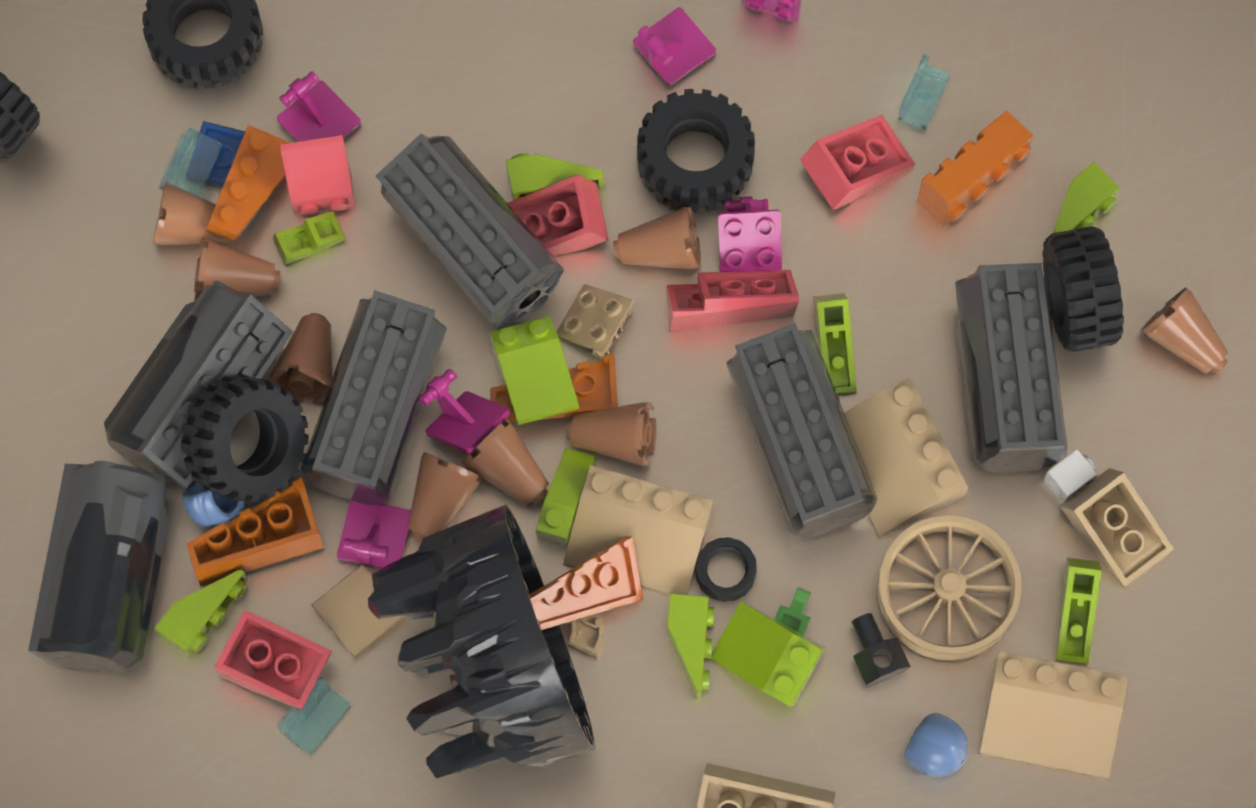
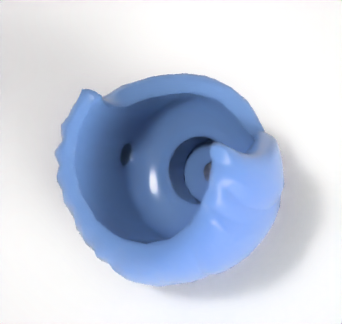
M193 481L186 488L182 496V502L189 517L198 526L207 530H211L221 523L226 524L232 521L245 508V501L240 502L204 489L203 485L196 481Z
M931 713L915 729L905 749L904 758L910 765L925 775L932 777L947 776L958 771L965 763L968 739L963 729L955 721L945 715Z

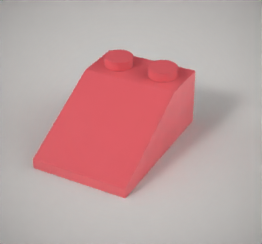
M883 115L816 140L800 159L833 210L856 201L915 165Z
M343 135L280 144L294 214L313 215L318 210L331 209L340 211L347 209L350 205H356Z
M579 174L507 203L552 256L581 251L609 240L597 184Z
M244 609L214 668L218 676L243 688L303 710L332 651Z

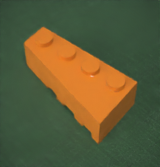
M1006 110L980 131L976 138L978 140L976 143L973 141L965 143L956 154L954 161L948 157L940 163L939 169L934 176L929 172L922 178L917 202L943 226L951 219L955 222L964 214L967 209L965 206L971 200L975 202L980 200L989 188L987 186L994 179L997 182L1000 181L1009 172L1010 168L1008 166L1015 160L1018 162L1022 161L1032 150L1030 145L1033 134Z
M302 477L292 482V486L280 493L278 491L275 492L276 495L267 499L252 509L247 508L238 513L239 516L226 524L221 523L186 543L200 587L214 583L240 569L246 573L324 548Z

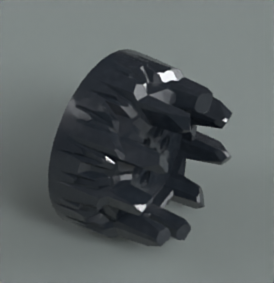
M507 505L492 509L424 538L416 552L398 559L372 574L374 592L368 597V607L378 619L403 615L411 619L433 617V628L403 641L397 662L398 666L405 672L411 671V673L417 675L430 674L444 669L450 674V683L453 689L417 705L409 712L406 718L413 730L424 736L435 732L461 736L439 745L426 758V764L436 779L504 759L522 768L527 766L544 767L595 750V738L587 706L560 625L541 630L539 620L535 615L529 594L543 587L544 583L525 537Z

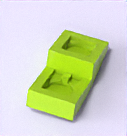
M334 211L307 218L303 225L276 232L273 236L274 243L284 265L324 251L344 241L346 238Z

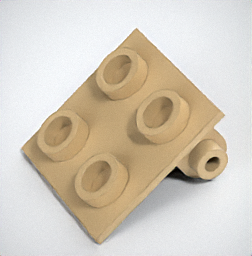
M584 284L556 331L558 338L593 349L592 354L597 358L603 359L604 355H609L610 353L609 349L613 344L612 340L618 339L617 331L622 332L628 316H631L634 300Z

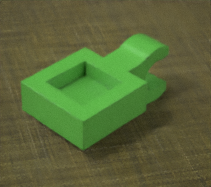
M800 587L797 588L790 608L780 605L775 620L804 635L811 617L803 614L811 592Z

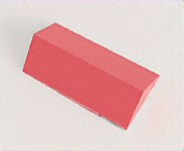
M791 270L698 273V284L667 285L669 332L794 317L799 303V294Z

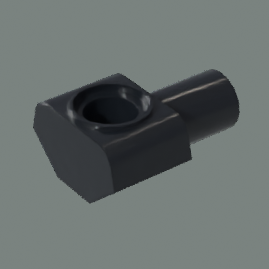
M872 613L861 615L851 622L864 649L854 655L853 658L868 687L901 674L911 667L898 638L884 640ZM877 655H884L890 660V665L885 668L878 667L874 663L873 658Z

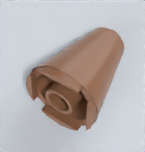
M172 184L164 185L153 243L159 245L200 244L201 239H206L219 244H230L231 240L206 230L216 204Z
M691 207L681 208L619 233L618 240L613 241L615 258L621 259L622 263L626 265L680 269L699 268L698 266L701 265L699 237H696L694 228L697 227Z
M201 239L199 247L201 257L197 260L194 284L195 301L206 286L212 285L214 281H219L238 292L251 294L253 297L271 295L272 289H278L280 271L275 270L274 263L211 240Z
M1185 287L1165 303L1166 306L1159 312L1157 311L1141 330L1147 337L1204 374L1210 371L1216 374L1227 364L1228 361L1225 357L1228 351L1192 291Z
M311 313L300 319L269 378V381L288 389L293 394V399L298 400L299 403H303L304 398L314 399V404L325 400L332 380L331 323L325 316L318 313Z
M640 402L576 414L573 416L572 421L567 422L566 437L568 440H571L574 447L640 466H647L651 462L646 459L647 454L654 453L656 441V418H650L649 410H654V406L651 402Z
M507 418L462 461V464L467 469L481 476L526 506L530 502L536 506L548 493L545 487L549 482Z
M423 452L408 523V529L413 531L411 537L422 542L424 538L446 529L480 484L482 477L453 463L440 460L439 457Z

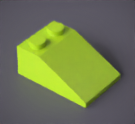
M551 316L489 332L493 356L518 425L579 409V403Z
M740 601L712 652L711 659L761 691L792 707L798 701L826 647L747 603Z

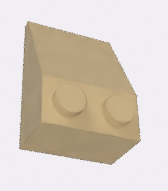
M1108 468L1060 505L1078 534L1122 587H1126L1174 550L1124 472Z

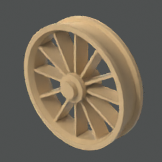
M953 515L927 518L904 530L888 548L877 580L879 609L891 633L913 652L927 658L942 661H958L972 658L994 646L1009 629L1018 610L1022 592L1020 569L1007 543L988 526L970 518ZM947 532V569L942 570L924 535ZM952 532L962 533L977 539L958 570L952 568ZM917 539L937 575L901 555L900 552ZM980 542L985 544L998 557L997 560L966 576L961 573ZM894 561H897L932 583L888 582L892 564ZM1002 565L1009 586L967 585V582ZM889 590L934 591L896 612L889 595ZM966 593L1009 594L1005 615L999 614ZM937 599L936 606L917 635L909 630L899 619V617ZM960 600L997 621L999 624L981 638ZM941 604L946 605V645L932 643L921 638ZM952 604L955 605L975 640L974 642L951 645Z

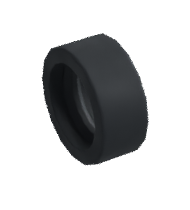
M731 537L717 538L707 543L699 552L696 561V580L701 590L710 598L722 602L735 601L745 596L753 587L757 573L756 558L751 549L742 541ZM728 551L735 553L742 559L745 565V574L737 585L724 588L717 586L710 580L707 566L709 560L714 555Z

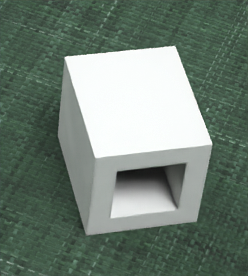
M1076 450L1050 469L1045 476L1044 482L1059 500L1064 503L1096 478V466L1087 455L1082 456Z

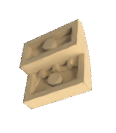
M360 565L311 604L352 656L357 655L404 617L403 615L378 619L370 611L368 597L374 592L372 575L363 565Z

